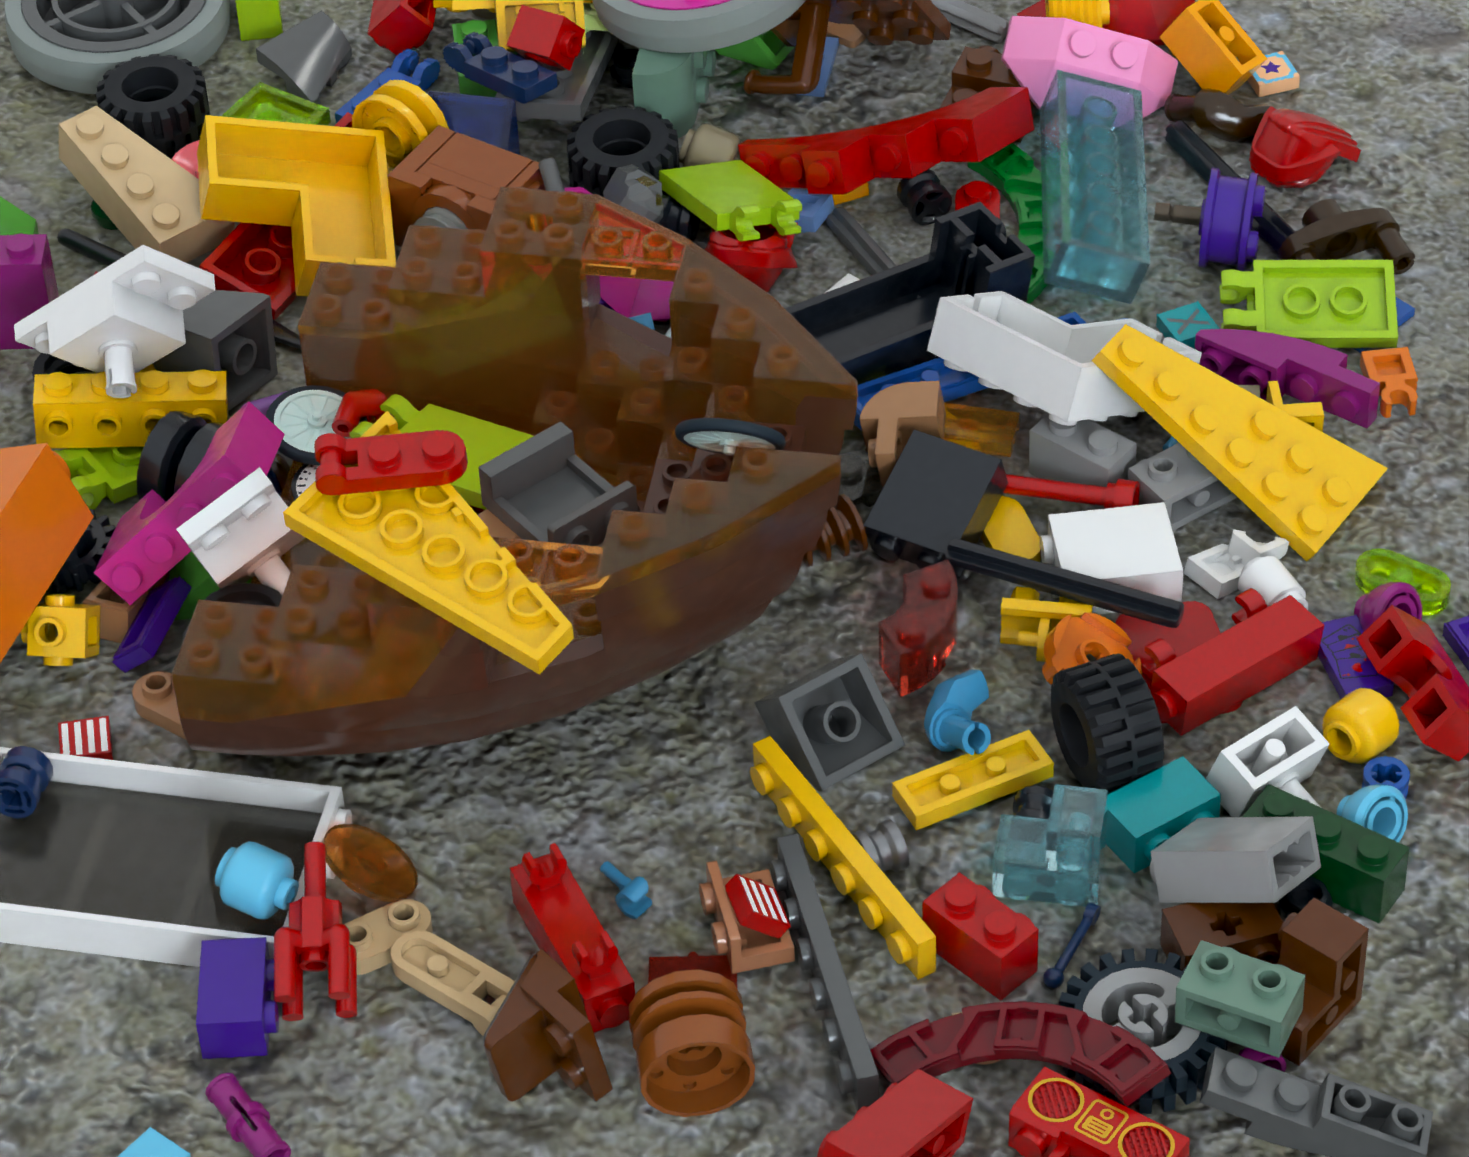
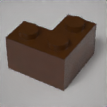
M1313 898L1299 913L1292 912L1285 919L1278 933V940L1281 941L1280 959L1277 964L1305 975L1303 1011L1281 1052L1282 1057L1298 1066L1358 1004L1362 997L1369 928L1316 898Z

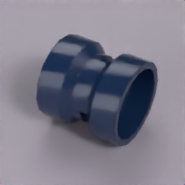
M28 746L14 747L7 752L0 765V813L17 819L26 818L34 812L41 799V793L45 791L53 776V766L44 753Z

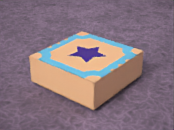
M1279 51L1266 54L1267 60L1247 80L1257 96L1264 97L1299 88L1300 75L1284 52Z

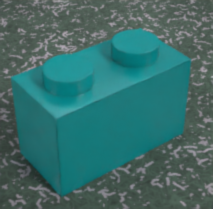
M1182 756L1098 799L1097 835L1135 874L1150 866L1152 850L1198 818H1219L1221 794Z

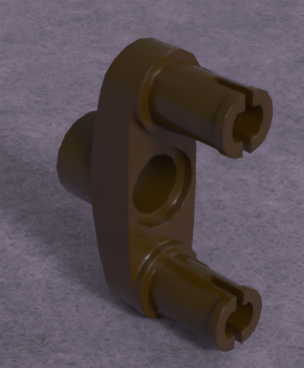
M1332 199L1321 200L1309 207L1302 218L1304 228L1291 234L1282 243L1278 251L1279 260H1337L1373 248L1377 250L1383 260H1393L1394 274L1396 275L1408 271L1415 262L1413 260L1415 259V254L1402 239L1399 233L1400 226L1388 210L1370 208L1343 212L1338 203Z

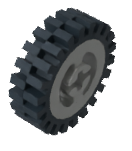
M1134 948L1122 950L1120 964H1116L1111 953L1099 956V970L1088 962L1081 967L1080 979L1074 975L1069 979L1066 993L1062 992L1059 999L1060 1006L1084 1011L1088 1017L1107 1024H1111L1114 1020L1118 1019L1117 1026L1127 1030L1144 1042L1167 1063L1171 1074L1137 1099L1140 1100V1114H1151L1152 1100L1157 1099L1160 1100L1163 1112L1175 1110L1176 1094L1180 1096L1186 1105L1195 1101L1197 1088L1201 1091L1203 1088L1209 1057L1216 1047L1227 1051L1228 1040L1175 1023L1176 986L1187 966L1181 971V956L1169 952L1165 964L1158 963V949L1146 948L1145 961H1135ZM1169 1035H1177L1172 1040L1167 1042V1037ZM1063 1067V1071L1068 1078L1075 1076V1082L1089 1089L1093 1086L1094 1091L1108 1098L1113 1094L1093 1079ZM1115 1096V1101L1118 1102V1103H1120V1104H1122V1105H1124V1104Z

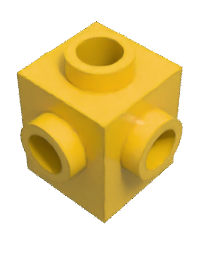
M46 594L44 603L37 605L21 630L22 642L27 644V656H43V665L72 666L73 658H88L99 655L100 605L75 604V595Z

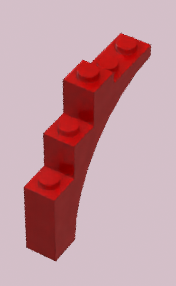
M990 87L948 106L900 120L812 136L747 139L738 144L740 159L779 188H807L808 194L846 195L874 178H914L940 162H980L1033 131L1034 124L1028 87Z

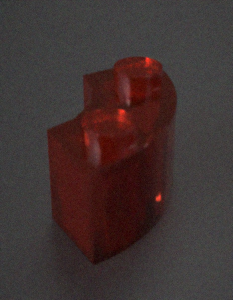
M949 560L904 574L903 604L895 614L879 622V665L900 697L912 693L932 681L945 668L946 658L957 643L958 585L955 572Z

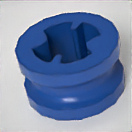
M1388 756L1376 757L1368 761L1364 766L1362 788L1376 784L1393 786L1406 799L1410 771L1399 759Z

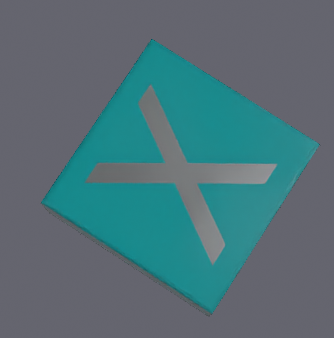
M1198 301L1157 314L1156 327L1163 333L1165 338L1171 337L1194 349L1195 336L1200 329H1220Z

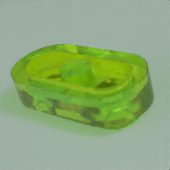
M1381 548L1365 551L1356 561L1355 583L1365 594H1368L1371 590L1384 583L1405 582L1417 590L1422 603V615L1438 614L1445 610L1449 604L1451 581L1444 572L1394 551Z

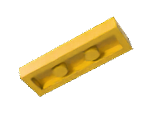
M1026 730L990 744L981 754L974 752V755H970L967 753L892 782V797L917 831L1054 777V762L1031 731Z

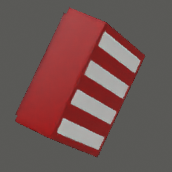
M109 716L58 723L60 754L114 760Z
M735 874L725 885L726 893L741 926L774 938H780L791 927L774 887L739 874Z

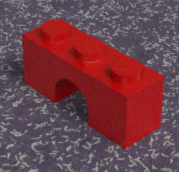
M1391 605L1357 638V641L1376 671L1393 681L1410 698L1400 709L1421 742L1459 762L1469 753V686L1429 625Z

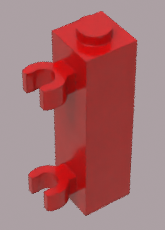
M1250 588L1235 598V601L1243 607V609L1232 614V620L1236 625L1177 657L1170 644L1162 638L1146 645L1144 651L1152 659L1143 663L1141 669L1152 680L1150 691L1160 720L1167 722L1182 736L1230 709L1231 705L1241 699L1242 701L1248 699L1317 660L1324 624L1292 595L1267 607L1260 593Z
M556 843L550 844V853L533 859L530 852L525 853L521 864L509 868L513 903L538 948L544 950L575 979L593 1032L621 1025L628 1020L629 1004L635 996V983L621 960L616 945L609 933L602 927L568 868L567 861Z

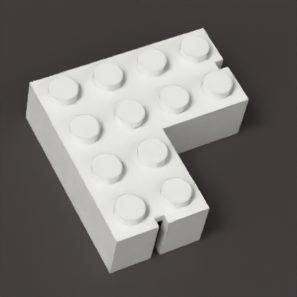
M1003 291L976 293L974 297L969 294L940 297L927 351L944 359L943 364L950 369L970 372L979 377L978 382L981 385L992 389H1003L1013 394V400L1016 403L1027 407H1038L1048 412V418L1053 422L1074 426L1077 424V421L1081 420L1106 421L1110 416L1136 417L1138 412H1145L1142 407L1091 360L1125 324L1159 343L1163 333L1132 318L1070 325ZM1171 337L1164 338L1163 345L1198 364L1200 363L1202 352Z

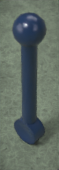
M1091 902L1088 903L1082 921L1054 968H1049L1044 972L1043 981L1047 987L1055 989L1063 984V972L1090 926L1096 924L1101 912V906Z

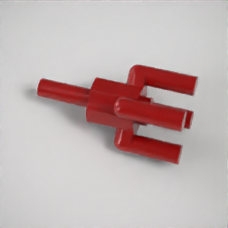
M308 842L304 845V897L289 903V927H281L274 934V1000L282 1003V1019L285 1021H299L303 1019V970L311 972L328 970V996L331 999H335L336 1016L340 1018L357 1016V952L355 947L350 944L349 929L342 924V903L339 900L326 898V845L322 842Z

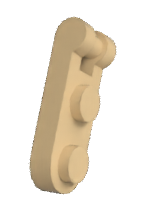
M415 930L405 933L397 938L391 947L392 968L397 978L471 1022L475 1029L483 1036L515 982L428 931ZM487 994L496 999L491 1005L482 1000Z

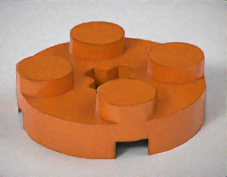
M1085 612L1080 618H1071V615L1064 617L1049 632L1044 643L1046 662L1042 666V673L1050 685L1053 683L1054 675L1059 671L1090 662L1086 657L1088 654L1093 655L1096 658L1095 660L1119 653L1126 659L1128 658L1141 675L1142 669L1140 658L1138 657L1134 661L1128 649L1132 643L1128 635L1117 624L1096 613Z

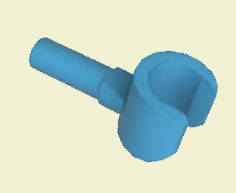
M606 861L601 865L600 871L620 890L615 896V901L619 909L626 916L637 919L652 906L651 898L645 895L648 893L649 886L643 877L639 876L631 880L611 862Z

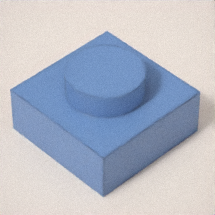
M795 188L788 192L791 197L798 199L802 204L799 220H795L801 227V233L816 232L827 219V216L835 209L832 194H808V190Z

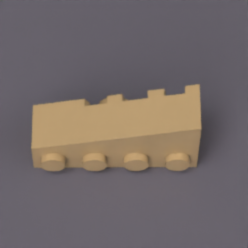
M94 106L59 124V159L135 249L145 245L187 263L217 248L234 230V222L201 219L198 178L98 106Z

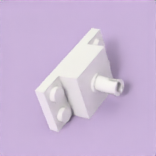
M141 245L14 324L15 341L35 348L41 353L50 354L68 361L77 367H83L96 373L105 371V390L107 395L113 398L130 397L131 393L135 394L137 392L135 373L186 344L183 310L194 306L196 302L216 291L214 274L148 246Z
M260 467L176 529L220 589L229 585L246 583L256 576L261 584L279 591L288 601L289 606L306 593L304 587H301L280 558L305 539V537L285 525L283 512L288 506L276 492L272 482Z

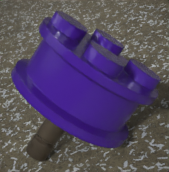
M1212 167L1207 197L1203 199L1202 208L1176 204L1172 206L1169 203L1156 202L1154 220L1164 222L1171 220L1172 223L1199 226L1198 235H1201L1199 268H1206L1208 262L1236 265L1237 270L1245 271L1246 263L1257 259L1259 231H1252L1253 217L1262 218L1266 195L1265 186L1258 185V173L1251 172L1248 179L1222 176L1219 168Z

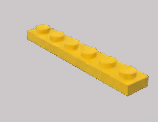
M768 736L753 743L754 766L750 768V776L756 790L761 795L767 794L776 805L778 814L785 826L788 828L794 827L803 838L804 845L811 858L816 862L821 860L830 871L837 890L842 895L848 894L857 904L859 913L867 927L872 930L876 928L883 936L893 959L898 964L904 963L917 980L936 972L935 934L775 740Z

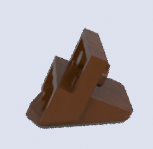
M541 949L537 953L532 954L484 1034L483 1044L492 1074L501 1093L511 1102L520 1099L556 1071L572 1090L580 1087L597 1102L613 1088L575 979L544 950Z

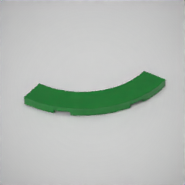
M1011 143L980 162H968V168L982 175L1002 192L1015 213L1019 230L1018 239L1027 245L1035 255L1026 303L1031 304L1051 281L1059 265L1064 243V214L1059 194L1051 179L1047 175L1043 176L1034 166V160L1026 152Z

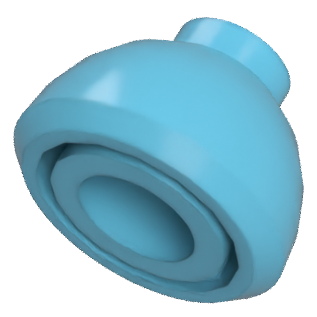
M1376 784L1365 786L1352 795L1344 797L1338 805L1337 815L1399 842L1406 830L1408 807L1403 794L1397 788Z

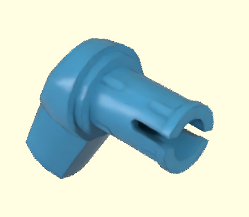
M968 670L937 685L925 714L924 729L929 742L940 751L951 752L959 748L970 755H974V752L981 754L988 748L991 740L990 730L985 724L971 720L972 711L989 698L987 682L982 671Z

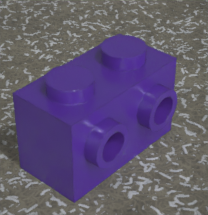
M266 937L202 940L196 1028L203 1059L268 1056L269 1033H278L279 1012L277 1002L271 1000V991H274V959H270Z

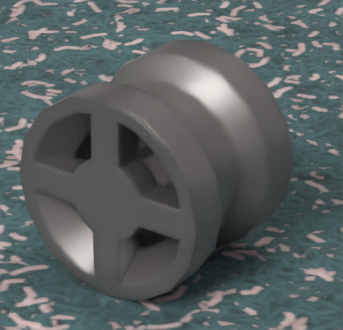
M891 819L879 822L876 829L867 833L864 830H858L851 833L883 872L889 869L899 872L908 868L909 853L900 829Z

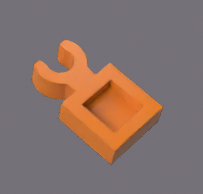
M1408 347L1361 351L1360 368L1363 376L1380 383V413L1382 416L1391 418L1393 404H1402L1407 408L1409 416L1415 415L1418 398L1416 393L1418 377Z

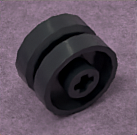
M170 411L161 418L149 434L141 453L137 471V494L139 501L153 489L167 502L198 467L216 431L223 424L219 422L207 423L202 417L184 411Z

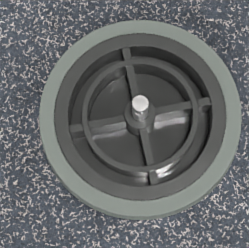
M5 0L4 5L7 35L13 53L23 68L39 80L52 86L87 94L97 93V85L99 81L104 80L103 75L108 70H115V65L131 61V58L138 56L148 57L150 54H159V56L173 55L177 56L178 60L187 59L192 62V66L199 67L223 43L228 33L231 17L230 0Z

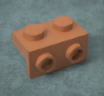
M717 860L706 862L707 882L699 884L700 900L704 914H714L716 922L711 923L714 947L717 955L726 953L732 974L794 962V945L789 930L780 938H774L741 926L725 888V885L732 877L722 878ZM769 869L742 874L744 877L775 888Z

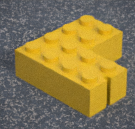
M205 115L197 149L201 219L291 226L296 296L337 299L338 292H345L347 300L386 302L396 270V257L384 131Z

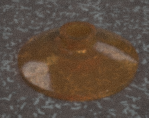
M339 824L330 828L325 834L322 843L326 845V863L334 874L354 892L383 902H398L402 899H408L418 885V875L412 861L398 845L384 835L370 828L355 824Z

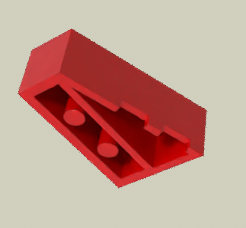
M916 1069L900 1083H892L883 1096L869 1107H861L853 1119L838 1131H830L823 1139L817 1157H952L964 1143L973 1098L924 1071Z

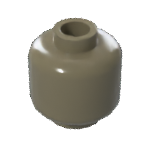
M709 123L701 124L697 130L690 128L679 153V162L683 163V167L741 160L738 144L741 143L740 138L733 132Z

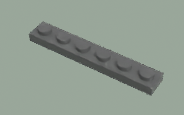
M798 834L778 837V860L770 861L772 880L776 892L785 891L787 899L783 900V908L791 925L788 930H798L800 936L799 939H796V951L802 971L810 969L813 976L812 979H809V990L815 1011L824 1010L826 1019L822 1020V1029L828 1052L837 1051L840 1061H836V1073L842 1094L851 1093L856 1110L858 1111L861 1107H869L879 1099V1074Z

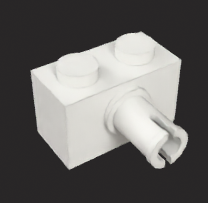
M1295 706L1223 749L1219 753L1206 780L1221 794L1220 804L1231 817H1242L1268 784L1320 807L1300 783L1311 777L1330 743Z

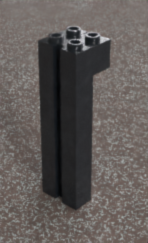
M977 202L935 218L929 254L774 313L848 388L939 358L927 351L940 297L966 294L974 297L976 293L1003 291L1026 302L1035 255L1014 234L1006 238V229L1003 222L993 215L981 202Z

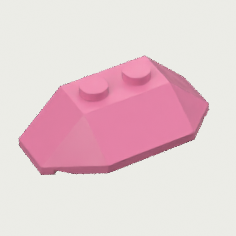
M1012 16L1010 18L1001 58L1006 67L1012 71L1021 87H1028L1029 98L1037 109L1117 131L1125 130L1165 106V102L1172 92L1178 65L1177 59L1149 40L1067 18Z

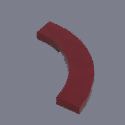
M1028 1001L994 1002L962 1008V1013L947 1016L931 1023L929 1019L915 1023L870 1049L877 1070L890 1085L894 1082L900 1083L916 1069L936 1077L951 1070L980 1062L1009 1059L1034 1060L1060 1065L1093 1079L1112 1092L1126 1107L1171 1074L1167 1063L1148 1045L1127 1030L1117 1025L1113 1027L1105 1022L1088 1017L1086 1012L1078 1009Z

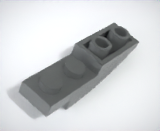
M1216 1047L1208 1059L1200 1103L1246 1119L1244 1134L1292 1149L1330 1157L1427 1156L1433 1111L1328 1073L1322 1084L1318 1085Z

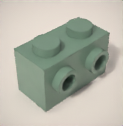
M1201 940L1176 986L1175 1023L1279 1058L1303 1011L1305 975L1292 971L1286 966L1271 964L1239 953L1233 948L1221 947Z

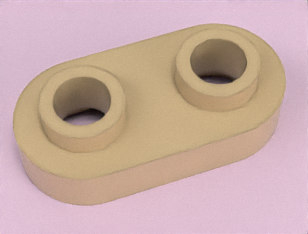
M411 899L394 901L344 924L350 932V944L355 947L357 952V975L372 972L392 963L391 947L395 940L403 934L415 930L433 933L429 909L423 903Z

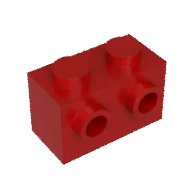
M373 0L367 34L380 47L390 50L396 56L402 53L403 50L405 51L412 47L415 49L419 48L433 30L436 8H433V0Z
M959 872L922 901V919L936 936V954L1000 1001L1038 971L1039 929L1035 927L1027 916L1014 912L996 899L987 887L975 884Z

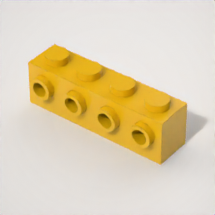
M205 369L190 372H162L157 370L135 373L137 392L135 394L131 393V396L127 398H113L107 395L105 390V371L85 374H66L62 372L35 374L33 412L36 444L48 443L51 449L144 447L149 434L158 421L170 411H184L202 417L207 423L219 422L224 424L228 421L227 372Z

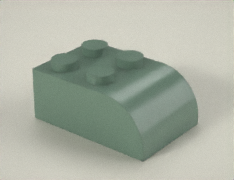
M639 48L632 72L634 108H646V112L655 111L661 114L662 119H668L673 124V129L677 131L678 138L684 136L695 124L700 103H707L709 94V78L707 76L713 77L715 74L716 52L710 50L693 53H668Z

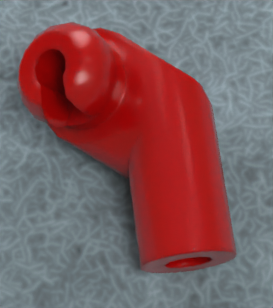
M373 388L347 392L343 396L333 420V431L342 437H350L349 433L359 424L361 417L366 416L367 421L370 422L371 416H376L377 421L385 413L380 409V405L388 398L384 393Z

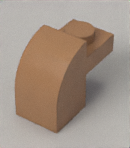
M940 381L905 382L892 385L875 394L862 409L860 424L866 451L869 456V464L871 468L878 467L882 487L886 484L913 430L944 439L946 410Z

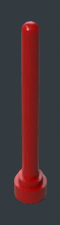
M1006 474L1008 484L1003 492L1005 494L1104 506L1105 509L1139 505L1140 483L1139 481L1118 479L1117 483L1109 482L1107 487Z

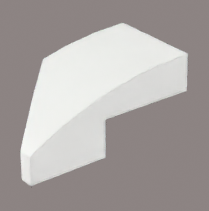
M1233 529L1229 545L1220 544L1188 557L1184 574L1215 598L1220 599L1239 589L1238 581L1241 571L1250 560L1265 556H1275L1280 560L1287 552L1289 541L1285 538L1275 537L1274 541L1269 543L1256 542L1246 535V531Z

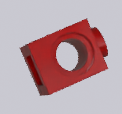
M521 5L506 46L528 60L570 71L575 57L578 56L581 50L585 30L565 16Z

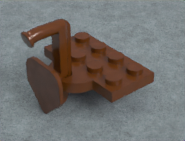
M806 0L789 18L770 29L787 47L796 46L791 75L760 74L758 70L752 69L745 77L744 91L747 94L759 93L766 95L807 94L817 87L820 78L828 22L853 24L869 42L881 46L891 45L893 41H910L914 44L929 45L933 43V40H949L951 23L931 0Z

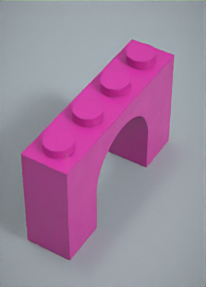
M247 402L216 431L198 467L167 502L152 489L120 518L94 574L129 605L133 604L191 552L176 529L259 467L267 476L285 434L253 404Z

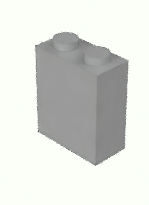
M1313 816L1198 818L1152 850L1150 874L1157 886L1159 903H1276L1321 868Z

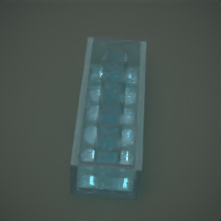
M1057 70L1040 108L1044 283L1061 289H1071L1099 296L1106 300H1116L1132 304L1150 266L1141 91Z

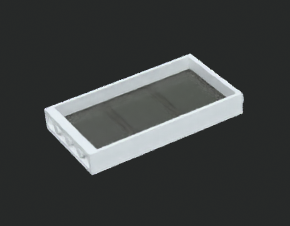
M0 747V765L7 752L12 748ZM42 752L53 766V776L45 791L41 793V799L34 812L26 818L17 819L0 813V942L200 967L202 940L266 937L270 959H274V934L281 927H289V908L287 910L279 909L269 919L263 920L227 906L223 903L219 894L220 887L215 885V874L218 865L228 849L231 847L238 848L248 841L257 842L291 858L294 865L293 879L299 882L298 892L293 901L295 902L304 897V845L308 842H322L326 845V882L327 879H334L339 864L338 847L340 841L349 838L352 826V812L350 809H345L342 787Z

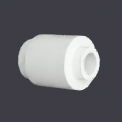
M1256 557L1243 567L1238 581V588L1241 593L1250 588L1256 590L1264 598L1267 607L1292 595L1308 610L1305 590L1277 557Z

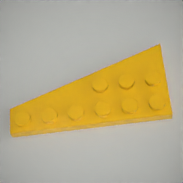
M1127 324L1091 360L1278 536L1289 541V546L1306 562L1319 551L1388 469Z
M386 411L361 437L401 434V431L398 429L397 421ZM358 464L344 465V466H345L346 468H347V467H357ZM314 481L283 512L285 525L539 675L574 639L573 626L538 584L536 582L531 583L516 566V559L505 546L501 548L489 535L487 525L450 483L439 486L325 495L317 490L316 482Z

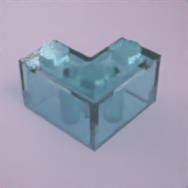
M1055 784L1049 819L1001 814L993 856V895L1014 900L1057 903L1067 906L1086 907L1090 902L1098 905L1105 864L1108 790Z

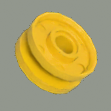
M389 80L381 85L371 96L356 106L352 115L353 128L384 131L388 174L438 125L449 129L443 112L432 97L418 86L405 80Z

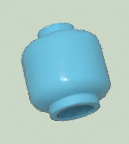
M248 841L238 848L231 847L222 857L215 874V885L220 887L219 894L223 903L257 919L266 920L279 909L287 910L289 903L294 901L299 888V882L293 879L294 865L291 858L257 842Z

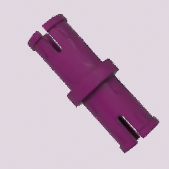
M233 1073L220 1074L210 1081L206 1087L205 1095L227 1121L226 1130L232 1139L236 1142H242L254 1157H290L291 1149L270 1124V1115L267 1109L260 1102L253 1101ZM240 1113H243L246 1116V1118L249 1120V1122L252 1124L253 1128L256 1131H253L250 1128V1126L247 1124V1122L244 1120L243 1116Z

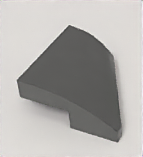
M321 10L257 47L256 54L258 63L285 80L287 94L313 111L321 104L320 93L324 87L333 86L337 79V71L345 67L352 57V48L337 24Z

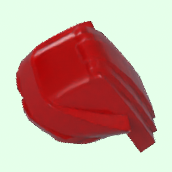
M1270 106L1255 133L1249 161L1253 171L1258 173V176L1266 178L1271 185L1278 188H1303L1318 181L1338 156L1357 162L1361 150L1357 147L1358 143L1351 138L1349 133L1325 118L1284 108L1277 110Z
M771 224L753 227L760 233V239L741 242L730 230L716 231L712 228L709 237L710 241L700 259L713 262L714 270L717 274L750 296L767 294L784 268H798L791 250L795 234L782 236Z

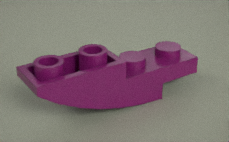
M1200 329L1196 333L1195 349L1202 352L1199 365L1236 385H1260L1261 399L1266 400L1268 381H1278L1281 397L1286 394L1305 403L1321 402L1324 411L1366 429L1377 418L1380 383L1346 369L1348 355L1302 339L1267 332L1238 329Z

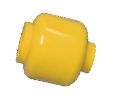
M1358 688L1328 708L1323 716L1322 730L1323 737L1330 743L1328 749L1334 756L1349 763L1364 764L1374 759L1394 743L1399 735L1400 723L1393 704L1386 697L1372 689Z

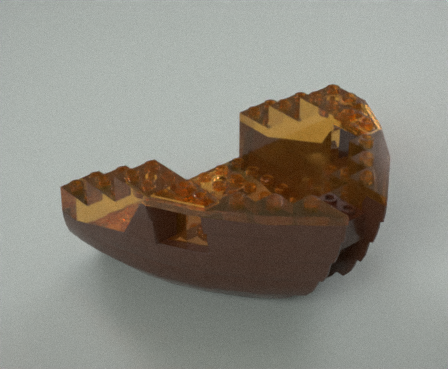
M500 187L486 231L480 229L443 228L431 225H409L395 268L340 262H320L298 323L307 386H326L344 393L372 388L378 389L387 398L393 394L403 396L418 411H421L430 403L534 436L561 421L573 431L576 456L613 487L625 481H630L636 486L638 512L612 510L604 542L598 546L492 537L501 548L506 547L516 559V566L531 583L536 582L573 626L574 639L540 675L305 538L280 557L291 572L279 607L198 599L172 671V680L184 735L192 750L239 755L312 756L392 752L468 741L563 716L674 667L745 629L761 617L772 599L788 590L796 579L804 554L816 546L822 534L828 509L837 504L841 483V455L839 454L845 430H853L858 397L857 380L772 295L686 237L597 194L534 190L523 187ZM600 276L673 281L669 298L671 338L599 304L601 299ZM371 416L370 423L374 424L376 416ZM696 418L740 420L760 424L780 432L785 437L786 444L783 450L736 446L734 455H725L697 449L682 443L675 435V428L682 421ZM294 460L281 494L282 500L288 507L295 501L291 491L293 477L304 464ZM256 576L252 577L250 583L261 584Z

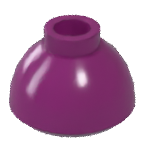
M1389 582L1377 586L1368 594L1362 595L1355 604L1354 615H1357L1363 631L1376 621L1391 605L1422 621V603L1417 590L1412 585L1405 582Z

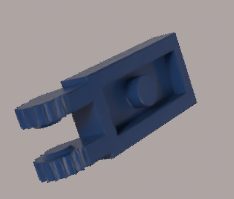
M472 32L464 36L462 44L452 42L444 46L443 59H445V63L449 67L464 74L465 78L520 103L526 104L558 87L556 72L538 65L535 61L515 55L503 47L492 46L487 36L478 34V32Z

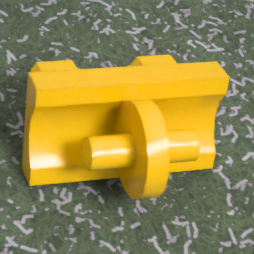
M1016 586L1010 598L1002 597L1000 643L1037 647L1036 661L1046 662L1044 643L1049 632L1068 615H1071V618H1080L1085 612L1092 613V605L1064 597H1059V602L1040 601V593L1035 589Z

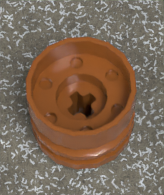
M698 969L675 971L658 977L638 990L629 1004L628 1021L630 1031L632 1032L633 1048L636 1051V1067L640 1090L650 1106L664 1114L692 1117L712 1114L729 1108L747 1094L755 1080V1063L750 1039L746 1034V1018L743 1013L742 997L732 981L719 973Z

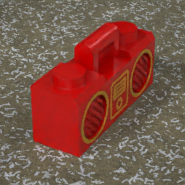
M1045 1066L1019 1097L1009 1113L1008 1146L1016 1149L1024 1157H1189L1190 1138Z

